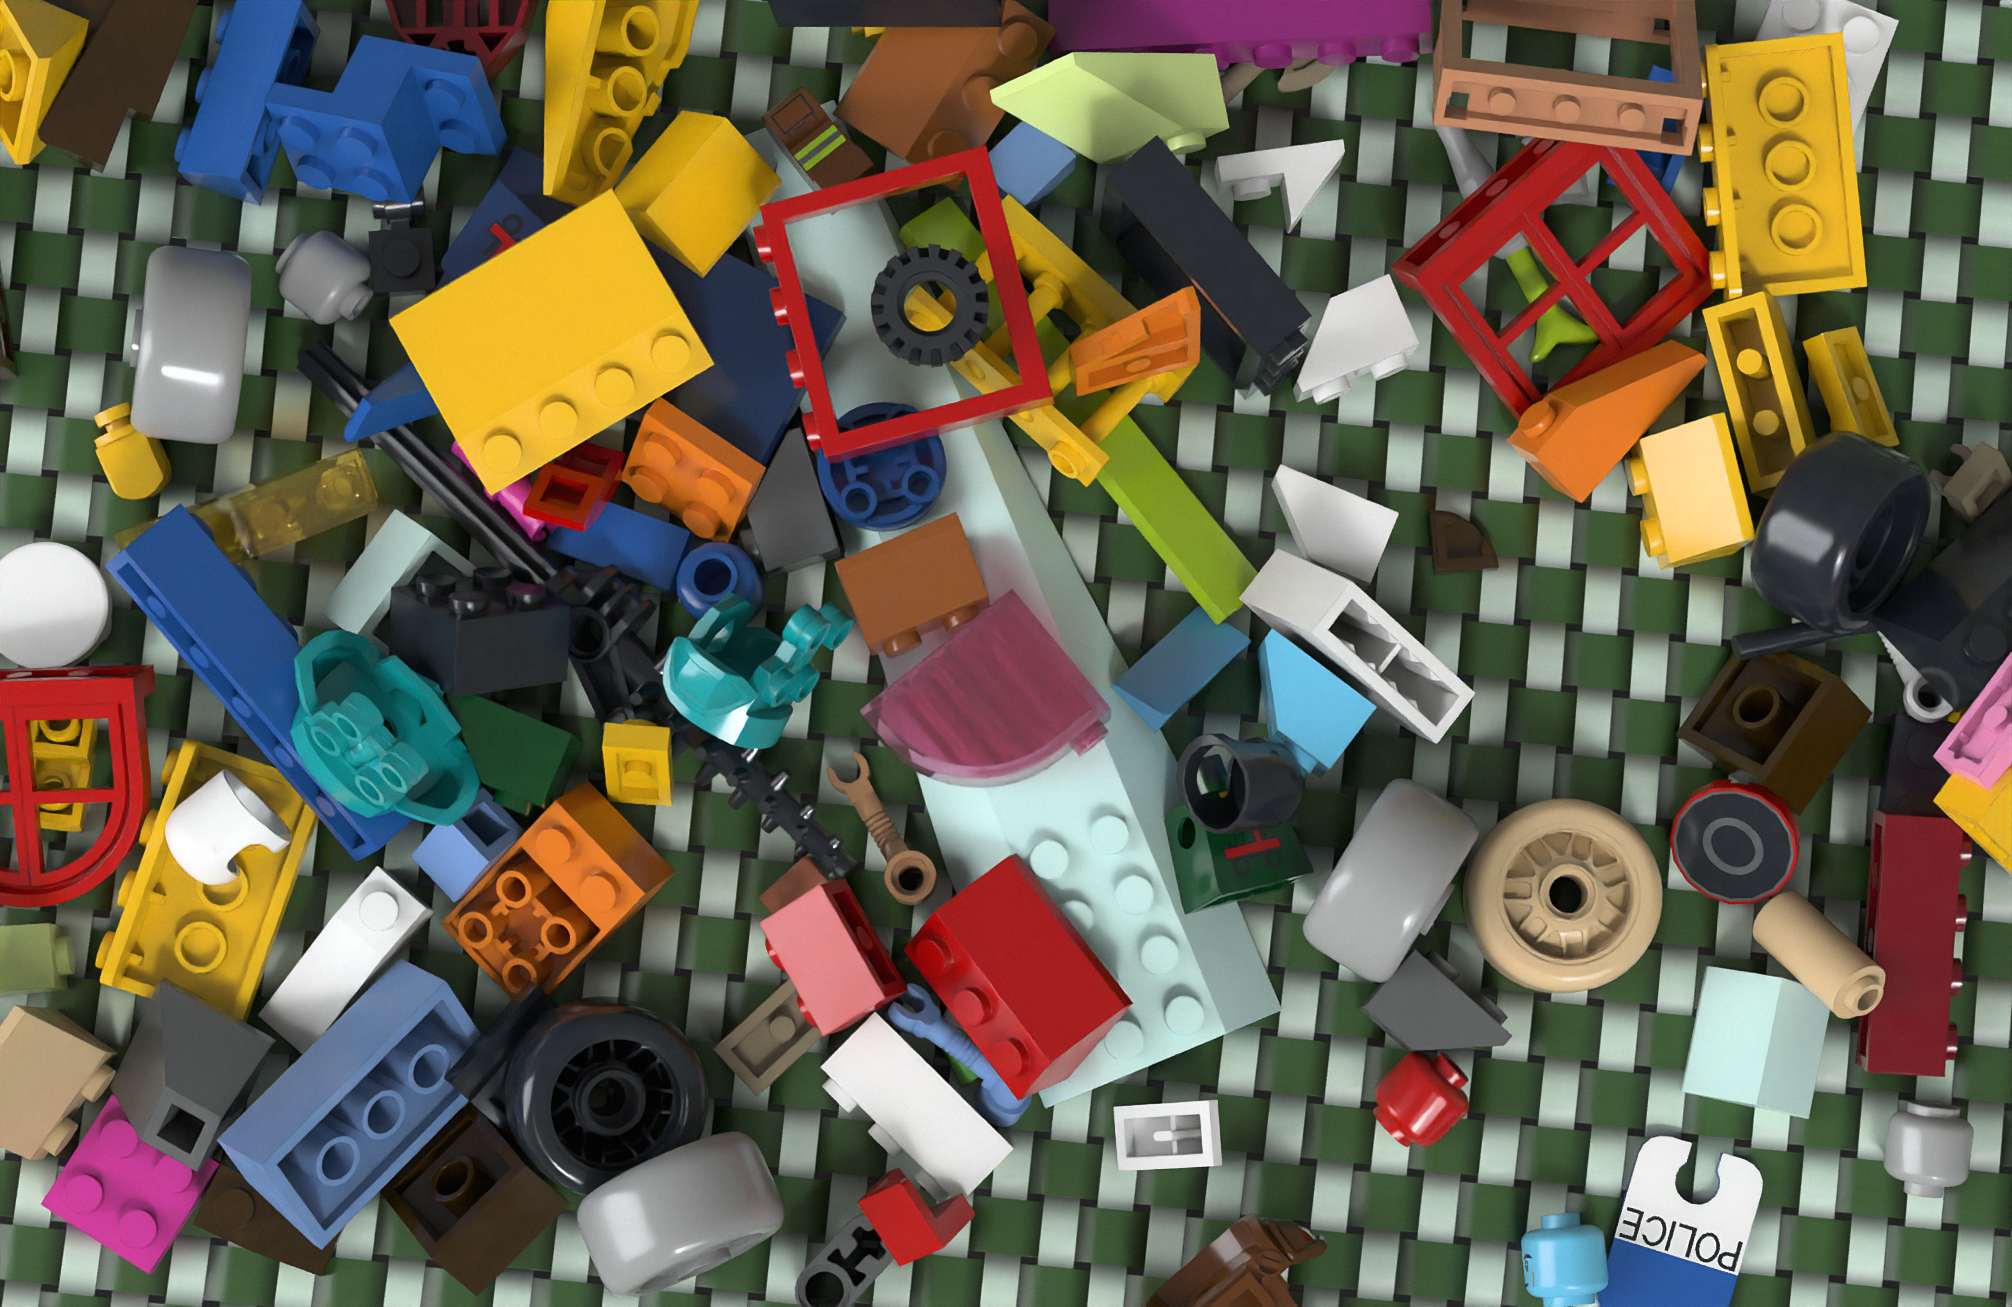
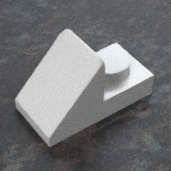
M1343 139L1217 157L1214 168L1217 193L1233 192L1234 200L1245 201L1269 196L1271 194L1270 187L1280 186L1287 233H1290L1339 167L1345 153Z

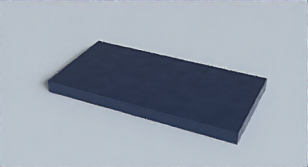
M515 145L494 184L500 180L546 225L576 209L574 206L543 195L544 160ZM640 234L715 363L713 366L660 397L766 467L807 392L806 386L798 389L794 387L785 351L796 349L790 324L779 327L772 306L769 289L779 287V280L726 252L705 277L702 278ZM445 271L434 291L455 279ZM804 293L823 363L847 317L842 311ZM656 399L625 418L641 425L645 413Z

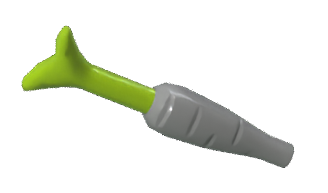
M1434 125L1446 148L1459 190L1465 200L1487 181L1495 171L1467 136L1464 128ZM1519 232L1493 256L1506 259L1530 304L1549 286L1527 247L1529 244ZM1555 303L1537 320L1536 336L1528 361L1529 363H1537L1545 359L1556 344L1579 345L1594 343L1598 338L1589 326L1572 317L1558 303Z

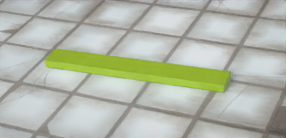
M949 196L906 223L897 234L907 248L916 245L918 248L929 247V244L940 245L942 249L951 251V248L961 252L962 257L968 262H974L986 250L984 238ZM994 278L987 284L990 303L987 325L981 335L984 342L1005 321ZM936 282L943 292L948 289L945 285ZM1025 289L1026 296L1028 297L1030 294ZM1045 315L1035 326L1047 370L1070 346V343L1050 318ZM1012 350L1003 361L1020 376L1014 350ZM1071 380L1054 398L1055 404L1052 405L1079 429L1111 393L1108 389H1103L1077 397ZM1127 414L1098 445L1111 458L1096 479L1218 626L1246 605L1239 598L1257 576L1258 572Z

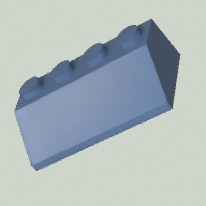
M400 958L217 1141L246 1181L315 1246L323 1249L469 1101L448 1083L444 1077L481 1034L445 980Z

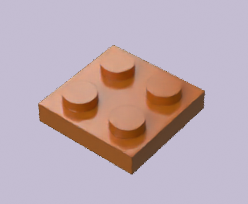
M658 397L644 415L622 472V481L630 485L633 491L643 500L658 504L682 520L686 527L695 535L710 539L713 542L723 541L730 543L741 527L747 513L746 511L755 495L766 467L663 398Z

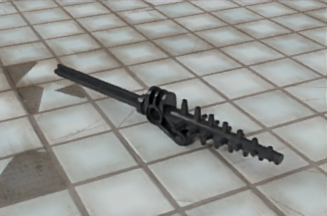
M317 340L309 350L303 351L297 359L299 364L296 368L349 419H351L362 398L373 390L323 340ZM409 423L368 436L504 568L510 570L517 580L525 584L542 586L545 588V594L570 606L568 657L603 730L605 723L622 724L624 721L631 719H642L652 722L655 715L663 722L662 727H669L670 732H674L671 737L673 760L689 747L695 750L694 755L698 760H705L695 776V781L699 785L705 786L719 773L723 775L730 787H736L728 800L730 807L738 810L750 799L758 807L760 813L767 815L761 824V828L765 832L770 834L780 826L791 836L792 840L798 842L794 849L795 853L800 857H805L810 853L829 870L828 876L832 880L845 878L855 868L857 862L841 847L844 843L842 836L837 833L829 834L813 818L819 809L817 804L811 800L807 801L804 805L800 804L785 789L793 776L789 769L783 767L775 775H772L757 760L763 749L739 747L717 738L680 714L669 701L663 685V672L670 646L657 656L636 635L652 616L657 604L651 599L642 601L636 595L638 586L635 583L624 584L621 581L623 572L615 564H610L599 572L583 571L571 565L560 569ZM591 616L602 626V642L597 640L591 633Z

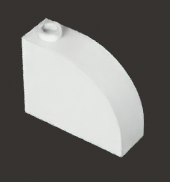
M1277 548L1239 598L1271 628L1377 706L1376 710L1404 728L1435 744L1440 741L1475 695L1474 691L1353 581Z

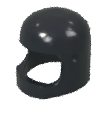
M1224 733L1205 734L1196 737L1185 748L1178 762L1176 779L1185 805L1193 819L1203 829L1215 834L1253 832L1279 827L1294 815L1302 797V772L1295 756L1285 745L1267 737H1254L1240 742L1228 737ZM1213 746L1226 748L1232 754L1228 763L1226 778L1228 792L1225 797L1219 799L1205 798L1198 790L1196 784L1198 767L1204 755Z

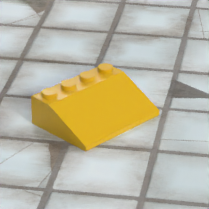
M612 187L389 318L390 324L452 434L490 496L715 364L709 350Z

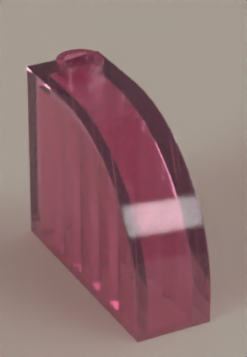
M1013 589L1009 590L859 710L863 722L876 738L903 764L933 780L949 785L971 788L998 787L1028 779L1048 769L1072 750L1078 756H1082L1108 735L1109 731L1104 724L1111 719V708Z

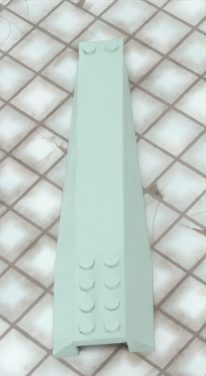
M832 100L822 104L821 107L832 122L835 121L849 137L844 122L832 115L837 107L835 101ZM766 128L743 136L782 180V186L766 204L813 192L774 142ZM885 199L839 210L834 215L828 213L786 225L803 292L842 311L847 317L822 363L837 420L850 410L869 403L891 402L907 404L920 412L984 395L948 362L944 363L941 367L931 368V365L920 364V367L909 364V361L901 357L897 358L889 352V348L879 339L872 321L870 305L875 280L879 272L885 269L887 262L892 257L904 254L907 246L897 235L900 228ZM759 212L744 229V233L755 268L778 279L774 262L762 264L756 245L753 227L764 224L761 212ZM928 281L915 285L908 292L904 305L910 294L918 286H921L929 295L937 300ZM808 391L799 405L802 414L813 411ZM995 419L939 435L944 447L947 463L945 486L935 506L915 524L896 531L874 532L850 524L839 516L833 508L832 510L847 557L956 512L988 592L990 607L980 611L983 618L979 622L954 633H947L944 626L921 635L923 644L918 648L890 659L886 657L885 652L879 653V658L945 866L956 894L968 887L1006 857L1017 853L1133 1002L1131 1007L1067 1080L1038 1092L1044 1107L1048 1108L1258 1021L1282 1009L1237 902L1187 915L1183 911L1164 823L1166 813L1184 803L1176 779L1178 763L1161 730L1159 729L1154 733L1111 688L1129 668L1000 420ZM820 449L814 451L817 462Z

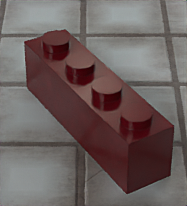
M1876 808L1873 810L1863 952L1884 970L1885 984L1883 996L1879 1004L1871 1012L1858 1018L1855 1063L1868 1073L1945 1077L1946 1060H1954L1956 1056L1958 1031L1956 1023L1949 1021L1951 996L1958 997L1961 991L1962 962L1960 958H1954L1955 932H1963L1967 920V899L1965 894L1958 893L1960 868L1969 867L1972 853V838L1946 813Z

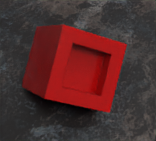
M899 1168L887 1172L857 1202L899 1266L943 1249L976 1215L962 1193L928 1208L912 1182L906 1178Z

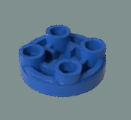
M875 402L856 407L841 416L837 421L842 433L919 411L907 404ZM939 435L831 464L825 458L823 449H820L818 475L828 503L844 520L865 530L890 532L915 524L931 511L939 500L945 486L947 463L942 441Z

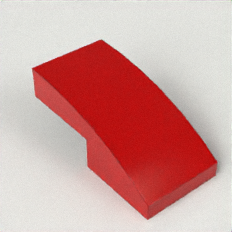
M586 441L563 453L561 461L555 459L553 464L546 463L543 465L523 504L522 515L585 532L603 512L620 484L622 472L627 462V453Z

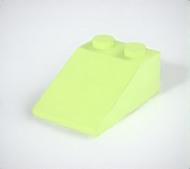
M1072 52L990 90L993 104L1098 164H1122L1156 135L1159 136L1174 155L1192 153L1207 146L1205 138L1230 128L1215 54Z

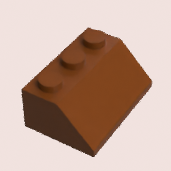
M1015 0L1005 1L1001 27H887L832 115L909 165L984 146L1006 112L992 103L990 90L1031 72L1057 29ZM964 177L939 184L955 192Z

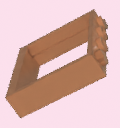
M1435 0L1433 9V125L1685 156L1692 155L1703 105L1695 0H1466V6L1462 5V0ZM1656 18L1669 20L1670 30L1654 29ZM1462 20L1670 45L1673 83L1462 58ZM1452 92L1469 94L1467 107L1447 105V98H1451ZM1664 118L1676 119L1677 133L1662 131Z

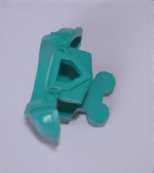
M729 591L718 603L706 611L704 616L696 623L687 639L677 636L668 649L667 659L664 664L663 685L669 701L680 714L692 723L732 745L750 749H764L774 746L793 713L792 702L799 703L804 700L820 678V672L814 668V663L811 661L819 646L823 644L829 650L836 649L845 640L854 625V619L833 601L826 602L818 611L809 604L803 605L788 621L781 638L767 628L746 627L758 607L743 597L734 595Z
M340 629L324 632L310 640L294 657L295 683L299 691L300 704L294 714L290 729L296 751L305 767L334 799L351 811L367 818L397 811L418 821L446 827L452 825L469 810L476 799L479 777L471 755L467 752L468 748L457 735L462 728L446 708L439 684L411 670L396 655L386 657L372 642L368 643V639L359 634ZM384 719L391 725L394 736L383 725Z

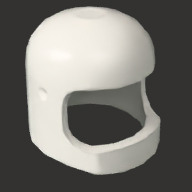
M223 769L185 799L171 813L165 827L167 845L178 864L194 879L215 886L230 883L239 877L240 871L233 856L247 845L261 844L272 852L278 853L293 840L292 833L285 822L252 789L226 769Z

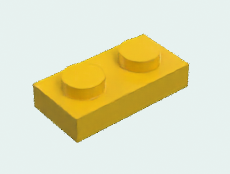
M1856 326L1821 333L1803 341L1802 343L1809 359V374L1813 382L1819 387L1831 418V432H1855L1889 448L1899 445V440Z
M642 719L626 720L622 724L605 723L602 749L608 802L672 806L674 772L670 728L658 727L655 723Z

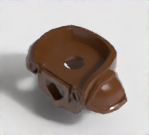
M1249 1213L1236 1221L1152 1293L1140 1307H1298L1288 1293L1290 1285L1280 1274L1293 1264L1323 1255L1328 1247V1242L1322 1235L1314 1236L1309 1230L1294 1221H1275L1270 1217L1260 1220L1254 1213Z

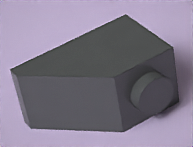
M799 427L790 430L783 439L746 511L751 528L740 531L746 553L757 565L764 564L769 579L841 556L801 429Z

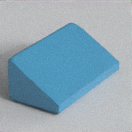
M1198 606L1124 673L1111 688L1156 733L1239 656L1252 641L1243 632L1225 621L1217 626L1204 609Z

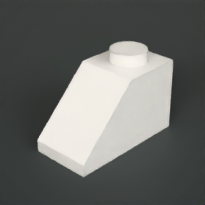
M1280 464L1271 485L1303 560L1345 577L1365 591L1371 583L1399 513Z

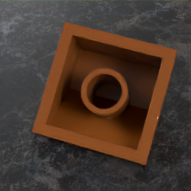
M956 512L834 563L841 586L871 656L885 652L886 657L890 659L906 654L923 644L921 635L943 626L947 633H954L968 628L983 618L980 613L981 610L990 607L988 592Z

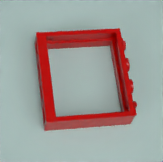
M986 145L759 206L764 224L753 227L756 245L762 264L774 262L780 284L779 287L769 289L772 306L779 327L790 324L796 349L785 351L788 367L795 389L807 387L813 410L802 414L807 439L812 451L823 449L825 458L830 464L1055 404ZM967 176L1022 384L841 433L786 225Z

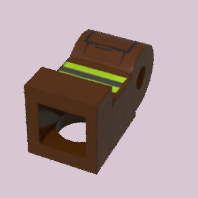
M800 86L761 117L764 127L813 192L876 175L872 160L859 145L856 146L835 121L832 122L821 105L804 87Z

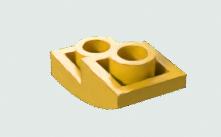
M99 719L30 720L37 789L91 787ZM89 803L38 804L41 828L84 833Z

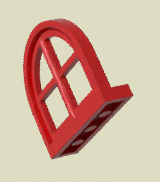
M154 664L0 669V721L4 722L10 789L0 790V805H12L19 870H13L0 866L1 905L27 908L44 907L79 897L113 874L133 851L140 838L141 829L150 807L151 771L144 697L156 690ZM108 718L114 787L37 789L30 720ZM113 802L107 824L95 844L82 857L72 863L45 871L38 804Z

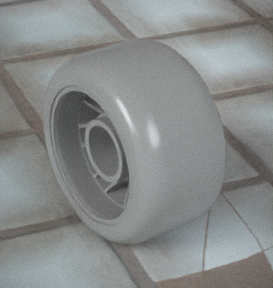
M164 246L151 252L147 264L142 310L136 309L130 357V367L135 368L130 420L131 425L137 432L152 438L201 444L222 443L232 436L240 399L252 288L251 265L244 258L228 252L180 246Z
M1404 778L1392 780L1364 819L1308 912L1302 927L1307 941L1318 951L1369 981L1379 983L1388 981L1395 974L1419 933L1424 936L1427 934L1454 890L1455 885L1451 881L1478 838L1479 830L1474 819L1464 810L1413 780Z
M739 1131L712 1135L680 1146L641 1163L595 1189L581 1201L577 1210V1223L601 1281L610 1293L622 1299L646 1295L707 1272L772 1236L781 1228L785 1218V1207L761 1150L749 1135Z

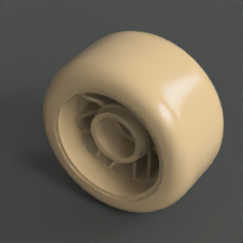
M1556 798L1538 801L1503 818L1486 833L1477 845L1468 863L1463 884V909L1466 924L1476 947L1492 967L1509 980L1523 987L1545 993L1565 994L1594 989L1617 979L1627 972L1650 945L1657 930L1662 910L1663 892L1659 868L1649 845L1642 835L1628 821L1614 811L1599 804L1580 799ZM1558 877H1566L1573 880L1581 891V902L1573 913H1563L1557 910L1550 901V886Z

